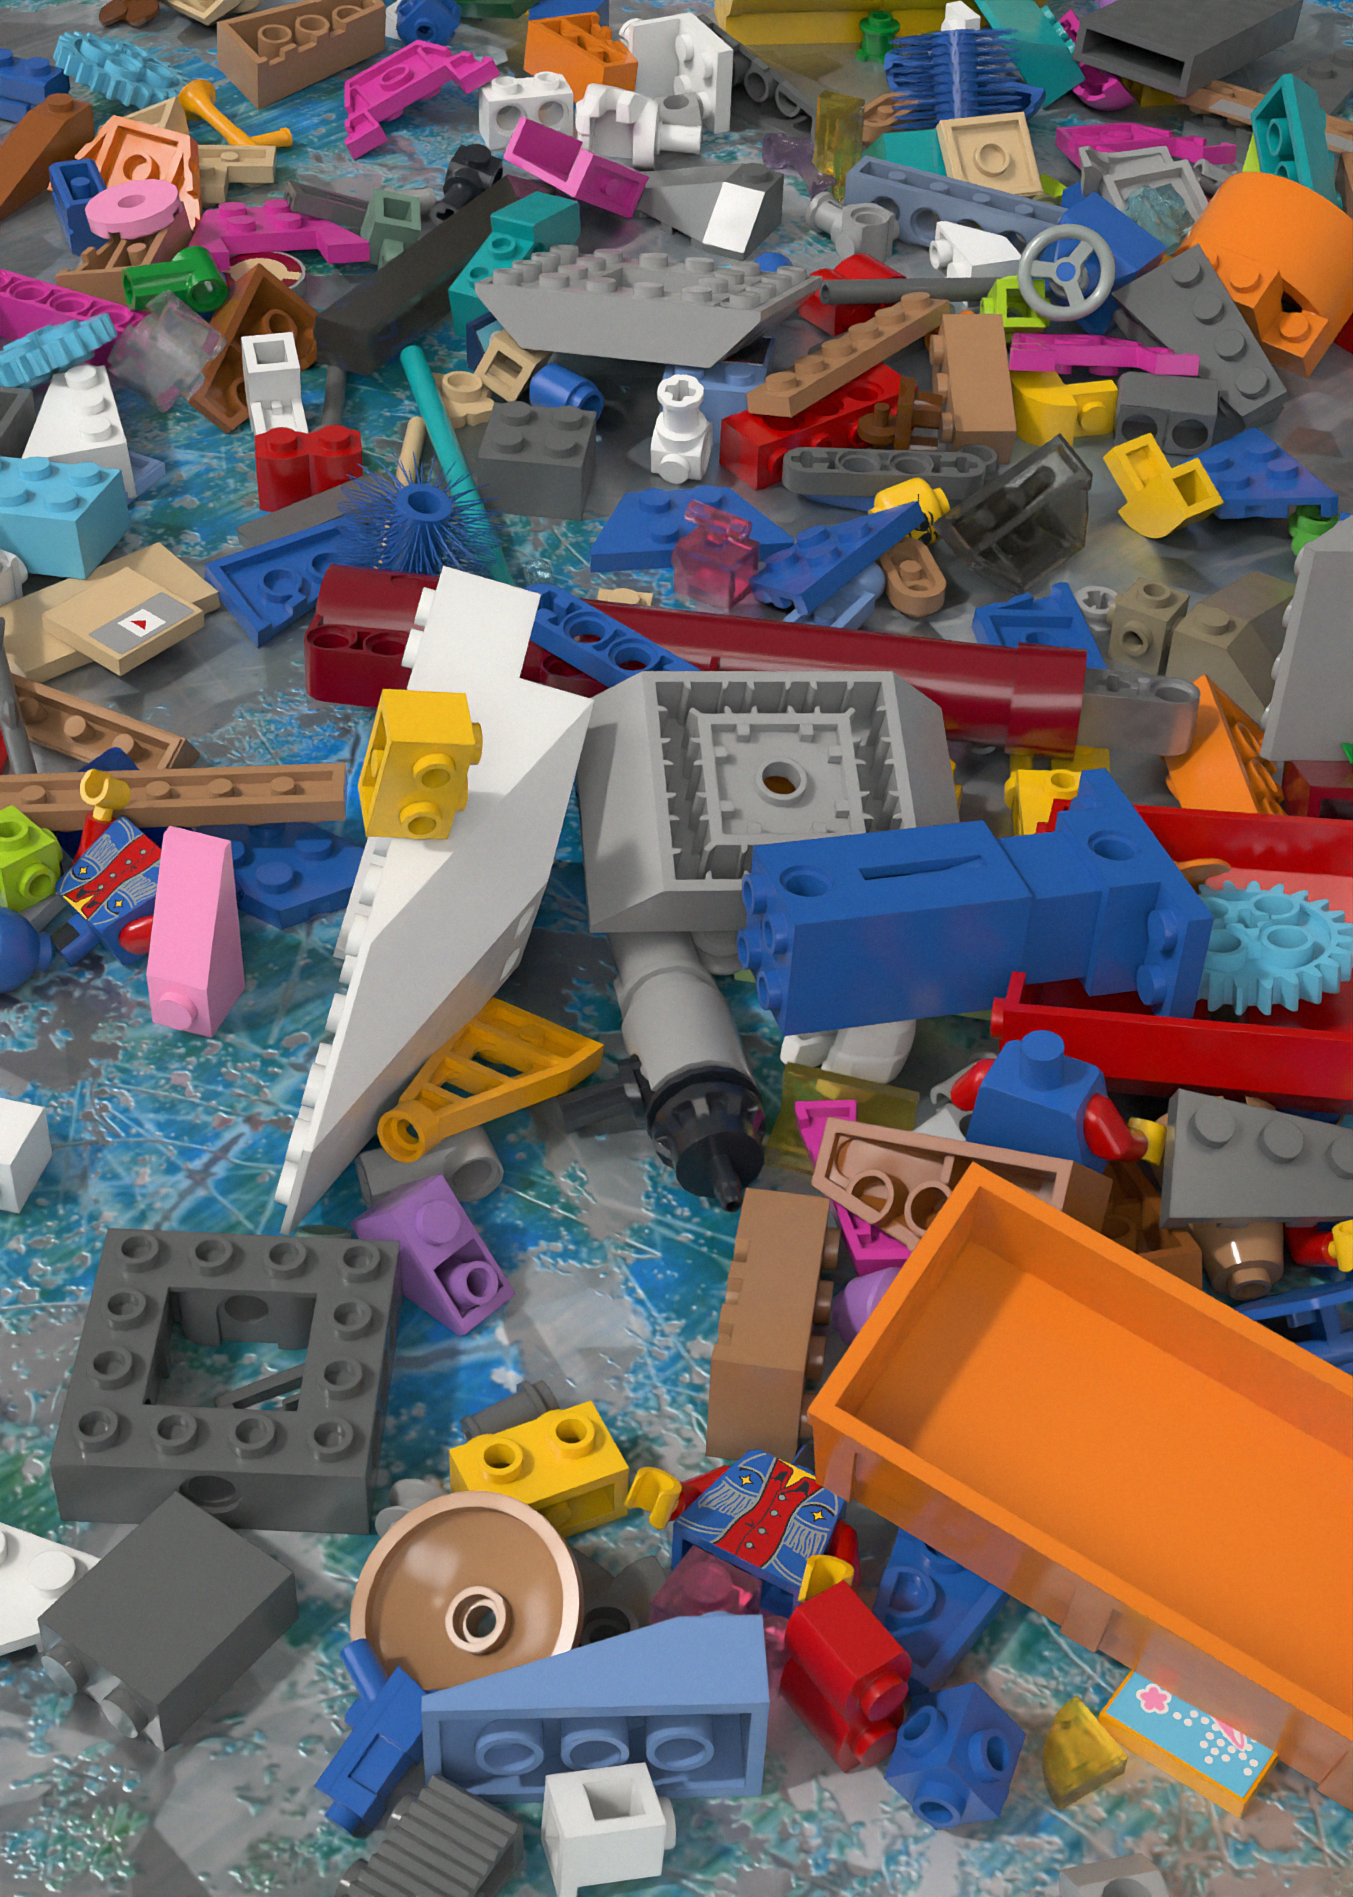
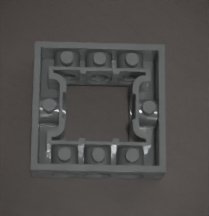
M108 1228L49 1463L61 1521L140 1524L177 1491L232 1529L370 1535L403 1302L400 1241ZM174 1322H181L182 1331L187 1339L195 1344L205 1346H221V1341L278 1343L279 1349L289 1350L305 1349L308 1347L297 1411L156 1405L162 1378L169 1379L172 1364L169 1344Z

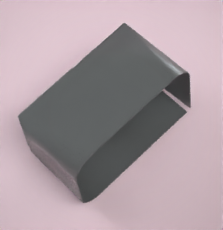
M1127 372L1119 377L1117 381L1119 392L1113 424V447L1151 432L1162 453L1194 456L1211 448L1220 392L1218 397V380L1156 375L1143 372ZM1161 409L1171 410V412L1167 416L1166 411ZM1135 414H1144L1153 418L1156 424L1126 421V419ZM1193 419L1202 422L1206 427L1192 428L1176 425L1181 421Z

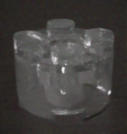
M170 290L160 293L146 305L153 312L152 314L143 318L135 328L131 324L125 328L107 360L112 365L108 368L111 373L161 413L166 412L179 395L188 400L201 388L206 379L201 370L207 361L210 362L218 356L227 342L221 333Z

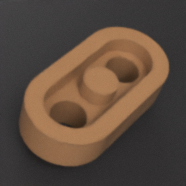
M893 92L880 95L853 113L852 135L859 139L863 145L870 146L883 133L903 132L906 128L897 129L893 128V126L916 123L917 119L900 120L892 117L903 116L901 114L918 113V110H896L892 107L905 104H919L917 103L919 101L892 99L893 97H902L900 95H909L905 93Z
M904 537L874 561L885 574L886 585L884 590L890 602L903 614L913 618H923L939 611L943 607L946 580L924 543L911 537Z

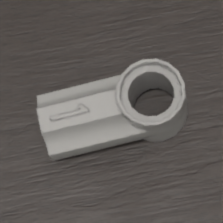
M482 1124L444 1138L431 1151L411 1163H403L393 1159L386 1153L383 1147L358 1153L355 1157V1170L361 1194L368 1209L398 1186L438 1174L443 1175L459 1202L476 1201L494 1191L502 1181L504 1174L502 1164Z

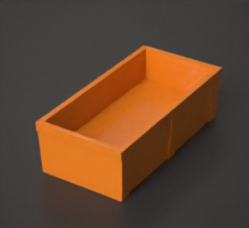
M972 1162L807 1410V1423L813 1426L816 1483L848 1503L853 1498L1060 1625V1633L1094 1654L1097 1649L1101 1650L1172 1695L1278 1754V1760L1318 1783L1319 1787L1317 1790L1353 1812V1376L986 1168Z

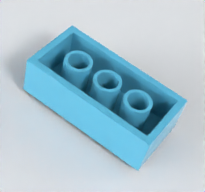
M0 456V549L17 555L24 563L28 573L86 580L131 527L122 470L103 468L93 462L67 464L50 462L49 459L39 456L25 459Z

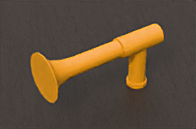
M196 79L189 82L178 95V100L185 111L187 121H197L203 118L227 140L229 145L276 146L277 149L291 147L293 144L292 134L287 127L281 128L279 131L249 137L215 107V88L211 82L205 79Z

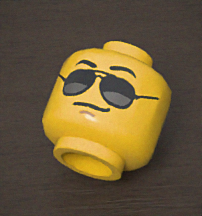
M918 477L884 489L876 494L874 508L868 510V515L908 502L918 501L925 521L905 537L917 539L926 546L942 539L945 531L944 519L951 516L948 500L941 488L932 489L925 480Z

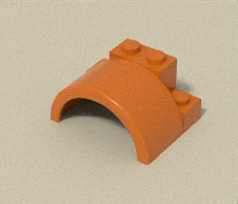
M1242 172L1232 175L1221 184L1173 256L1165 254L1159 266L1194 245L1199 244L1270 363L1308 379L1353 313V220L1322 195L1290 179L1263 172ZM1284 291L1302 307L1303 310L1301 312L1287 313L1283 311L1281 297Z

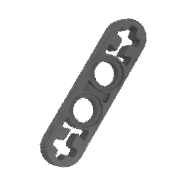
M800 447L785 453L782 483L788 490L799 494L875 497L878 492L919 477L925 480L932 489L941 488L947 499L963 500L975 498L982 493L986 465L978 456L963 452Z

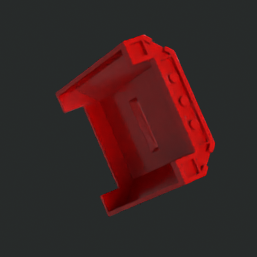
M1054 798L1048 822H1038L1035 834L1055 832L1058 812L1068 811L1072 800ZM1132 804L1173 861L1180 863L1202 858H1217L1230 864L1231 871L1206 879L1205 885L1213 890H1223L1224 881H1231L1237 889H1246L1251 881H1257L1260 885V890L1268 891L1277 884H1284V894L1292 895L1298 891L1307 890L1309 891L1308 902L1322 899L1329 900V911L1343 910L1345 912V923L1353 924V820ZM1353 968L1350 981H1340V992L1333 994L1322 991V1001L1319 1004L1300 998L1298 999V1011H1291L1281 1004H1273L1271 1015L1263 1014L1257 1006H1247L1246 1011L1240 1015L1239 1023L1210 1021L1211 1011H1208V1000L1202 998L1196 1001L1193 1019L1156 1016L1150 1006L1145 1005L1141 1001L1138 990L1089 997L1078 978L1026 985V972L1012 971L1006 998L995 997L993 1001L990 1032L991 1038L999 1039V1053L1008 1041L1016 1039L1022 1041L1027 1034L1033 1031H1051L1059 1035L1063 1040L1065 1056L1095 1065L1104 1073L1107 1092L1171 1098L1178 1089H1183L1213 1097L1223 1096L1226 1100L1247 1104L1245 1098L1247 1096L1259 1098L1275 1106V1108L1353 1115Z

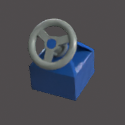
M1094 191L1064 212L1058 225L1042 231L1029 242L1019 261L1017 273L1018 286L1025 302L1037 314L1055 321H1074L1091 335H1108L1118 327L1112 319V315L1116 310L1121 309L1115 303L1111 294L1158 267L1168 247ZM1046 247L1040 261H1036L1039 253ZM1032 279H1045V298H1050L1051 304L1040 297Z

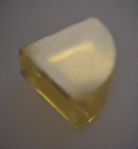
M1078 1696L1069 1700L1056 1714L1046 1738L1042 1757V1772L1045 1786L1059 1811L1124 1774L1128 1761V1756Z

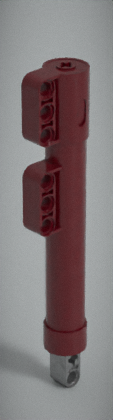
M331 564L321 582L316 614L304 635L306 693L313 699L323 702L378 708L383 689L407 690L412 669L401 666L410 631L412 628L424 632L425 627L414 624L424 587L436 590L440 576ZM579 598L697 667L700 671H893L941 707L946 740L950 742L1005 748L1004 754L1070 762L1073 761L1076 745L1164 756L1184 754L1192 746L1201 695L1197 686L1184 679L1087 668V650L1023 642H1018V647L1014 648ZM585 634L573 639L580 643H593L600 641L602 638L596 635ZM529 640L520 674L521 679L587 698H592L609 689L606 685ZM637 661L623 662L618 665L624 670L634 671L647 667L645 663Z

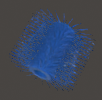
M973 28L922 34L931 36H907V38L890 40L891 42L920 46H902L912 48H895L901 50L889 51L903 54H930L908 55L912 57L891 59L892 61L907 64L923 63L890 70L903 73H927L909 74L916 76H899L901 78H892L893 80L900 82H934L891 88L903 92L934 91L911 93L918 95H900L902 97H893L892 99L899 101L935 99L933 100L935 102H917L919 104H905L892 107L896 110L933 108L935 111L901 114L903 116H894L892 118L914 120L936 117L935 121H918L920 123H906L893 126V128H936L940 120L977 117L979 114L1013 111L1012 109L1023 108L1016 105L979 107V104H995L998 102L1014 101L1013 99H1022L1019 96L982 98L987 96L984 94L1012 92L1022 89L1020 87L988 86L978 88V85L1005 84L1001 82L1021 80V78L1010 76L999 78H983L987 76H978L1000 75L1021 70L1014 67L990 68L993 66H985L1006 65L1002 63H1015L1013 61H1020V59L1009 57L981 59L987 56L1015 53L1011 51H1020L1012 48L988 49L992 47H984L1005 46L1002 44L1019 42L1013 39H995L998 37H990L1008 36L1000 34H1014L1009 32L1016 33L1019 31L1002 28L976 31Z
M413 451L417 484L412 483L410 469L409 480L403 464L401 467L395 457L409 485L404 486L398 478L380 463L393 479L397 488L361 466L363 470L381 488L353 476H350L352 477L350 479L365 492L340 487L367 494L371 498L341 489V491L374 501L375 503H369L344 493L346 497L352 499V502H340L355 503L356 505L337 504L359 507L361 510L337 506L363 512V514L337 507L356 515L341 511L345 517L336 520L352 521L353 523L334 522L356 525L359 528L333 523L356 530L352 531L334 525L338 527L336 529L340 530L339 532L342 534L333 537L336 539L330 540L354 543L356 546L330 541L354 547L350 549L330 543L340 552L329 556L349 558L327 556V561L330 564L342 565L333 562L337 561L349 564L350 566L376 569L372 567L376 566L381 570L434 576L441 574L442 571L439 570L446 566L454 569L459 568L460 571L469 573L468 571H474L490 576L475 570L478 569L488 573L484 570L493 564L480 562L494 564L498 562L495 561L498 559L493 558L496 556L490 552V549L497 548L494 546L500 545L478 542L475 539L502 545V543L477 538L483 536L499 541L484 536L487 534L500 539L490 534L497 531H482L479 529H502L477 528L468 524L505 529V525L481 520L496 516L494 514L502 513H459L465 510L506 513V511L468 509L500 497L454 502L465 494L489 485V483L448 497L446 493L469 475L461 479L462 475L445 490L449 485L448 483L442 491L438 488L451 470L450 468L437 487L436 484L441 472L435 485H429L435 455L428 484H423V462H421L420 484ZM377 478H379L380 480H382L383 482H385L386 484H388L389 486H391L392 488H394L396 491H398V494H396V493H394L392 490H390L387 486H385V485H384L382 482H380ZM354 479H357V480H359V481H361V482H364V483H366V484H368V485H371V486H373V487H375V488H377V489H380V490L384 491V492L387 494V496H385V495H383V494H381V493H379V492L373 490L372 488H370V487H368V486H366V485H364V484H362V483H360V482H358V481H356V480H354ZM364 487H366V488H368V489L374 491L375 493H377V494H379V495L373 494L372 492H370L369 490L365 489ZM383 499L390 500L393 504H389ZM481 501L452 508V504ZM364 504H369V505L374 506V507H376V508H371V507H368V506H366V505H364ZM468 515H489V516L469 517ZM454 516H460V517H464V518H462V519H454V518H452V517H454ZM361 518H368V519H371L372 521H366V520H363V519H361ZM482 521V522H487V523H491V524H496V525H500V526H504V527L491 526V525H485V524H479V523H473V522ZM361 522H366V523L371 524V525L368 526V525H365V524H363V523H361ZM358 536H365V537H368L369 539H363V538L358 537ZM337 539H349L350 541L337 540ZM464 542H470V543H472V544H474V545H469V544H466V543H464ZM464 546H469L474 549H466ZM480 552H484V553H486V554H488V555H491V556H493V557H490V556L481 554ZM472 554L483 555V556H486V557H489V558H492V559H495V560H491V559H487V558L475 556V555H472ZM475 557H476V558L485 559V560L494 561V562H488V561L477 560V559H475ZM334 559H341V560L353 561V562H355L356 564L347 563V562H343V561H338V560H334ZM477 575V576H480V577L493 579V578H490V577H485V576Z

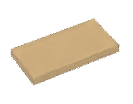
M160 542L96 567L86 580L68 578L1 605L0 617L5 619L3 644L10 671L41 684L93 662V659L44 631L42 613L126 566L201 608L204 611V615L220 608L219 591Z

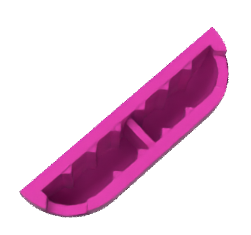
M1070 9L1059 22L1069 38L1076 44L1080 19ZM1084 63L1078 64L1086 79L1072 88V90L1088 106L1101 111H1117L1136 102L1135 97L1121 76Z

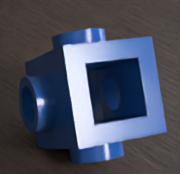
M401 0L396 9L398 11L396 23L398 36L406 46L416 40L447 46L455 36L454 30L460 26L462 7L455 0Z
M976 1682L913 1696L906 1718L898 1730L897 1743L884 1779L912 1806L914 1813L921 1820L930 1824L935 1830L997 1819L1000 1817L1003 1805L1008 1797L1009 1786L1026 1733Z

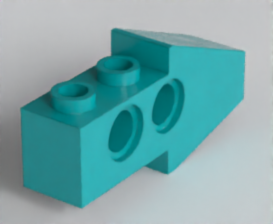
M536 191L491 214L492 233L448 289L455 336L466 338V324L489 312V309L475 294L476 282L493 276L494 269L511 268L513 261L530 260L532 253L549 252L551 245H575L581 234L579 203L577 201Z

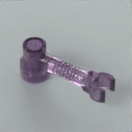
M767 133L764 136L762 142L764 165L768 169L794 167L807 184V191L811 202L819 193L828 192V186H836L834 177L820 173L812 162L813 142L810 137H788L786 133Z

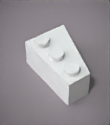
M80 365L70 368L67 372L54 374L22 459L39 456L49 459L50 462L67 464L93 462L103 468L121 469L125 492H128L129 499L137 497L127 442L105 365L97 367Z

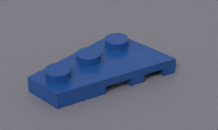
M334 519L205 563V580L219 591L221 602L257 648L317 606L323 575L331 565L327 561V556L340 552L333 544H330L334 543L330 541H335L330 539H336L333 537L342 534L339 532L340 530L336 529L338 527L334 526L336 524H333L337 523L334 521L338 520ZM338 521V522L353 523L352 521ZM337 523L341 525L359 528L356 525ZM336 525V526H339V527H342V528H345V529H349V530H352V531H355V530H356V529H352V528H348V527ZM358 536V537H361V538H363V539H368V537H365V536ZM337 539V540L350 541L349 539ZM335 541L339 543L356 546L354 543ZM334 543V544H337V545H340V546H343V547H347V548H350V549L354 548V547H350V546H346V545ZM329 556V557L349 559V558H347V557ZM334 559V560H338V561H343V562H347V563L356 564V563L353 562V561H347V560H341V559ZM333 561L342 565L350 566L349 564Z
M898 1527L897 1538L888 1566L884 1570L872 1612L911 1658L912 1667L907 1682L909 1686L907 1695L913 1698V1696L940 1690L1010 1599L1011 1595Z

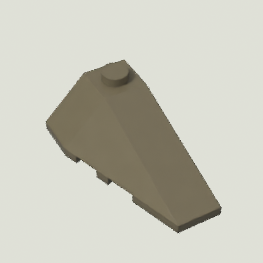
M1253 571L1198 602L1173 631L1165 677L1184 679L1192 683L1203 674H1206L1250 717L1261 721L1267 706L1272 700L1275 681L1271 678V672L1276 658L1283 649L1286 629L1282 626V620L1287 606L1294 597L1296 585L1258 571Z

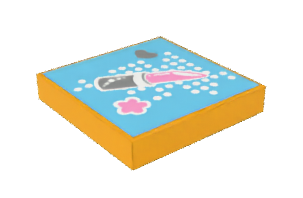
M1133 1670L1129 1672L1099 1713L1096 1730L1239 1819L1279 1761L1277 1759L1278 1754L1172 1695Z

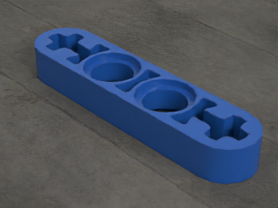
M541 583L524 588L525 590L541 594L529 640L609 688L641 671H700L682 658L558 586ZM588 634L599 636L602 639L593 643H580L573 638ZM637 661L645 663L647 667L634 671L624 670L618 665L623 662Z

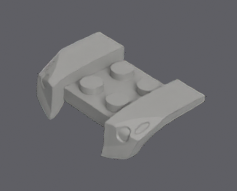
M1091 146L1079 147L1080 168L1082 169V195L1088 196L1094 191L1168 247L1165 254L1172 257L1208 205V201L1188 159L1173 161L1167 146L1111 153L1096 151Z

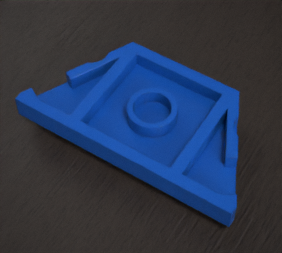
M1257 427L1249 428L1180 462L1181 465L1199 458L1224 501L1213 512L1220 519L1254 516L1287 518L1288 505H1315L1321 511V517L1338 515V495Z
M701 485L694 489L681 490L650 488L642 492H630L623 495L590 549V572L765 562L772 554L792 547L794 540L793 537L729 487Z
M912 501L827 528L825 525H818L800 532L795 537L797 543L789 549L769 556L765 560L766 567L748 580L755 599L764 603L773 602L775 606L783 609L792 605V600L798 614L811 613L924 522L925 518L918 501Z
M1068 582L1053 584L1050 596L1033 601L1034 597L1027 592L1014 596L1004 603L995 602L975 609L971 627L979 644L1017 648L1018 642L1084 649L1087 650V668L1108 670Z
M308 822L264 823L255 826L245 824L202 825L197 827L195 831L231 841L237 909L280 930L309 921L311 917L320 913H332L347 908L365 849Z

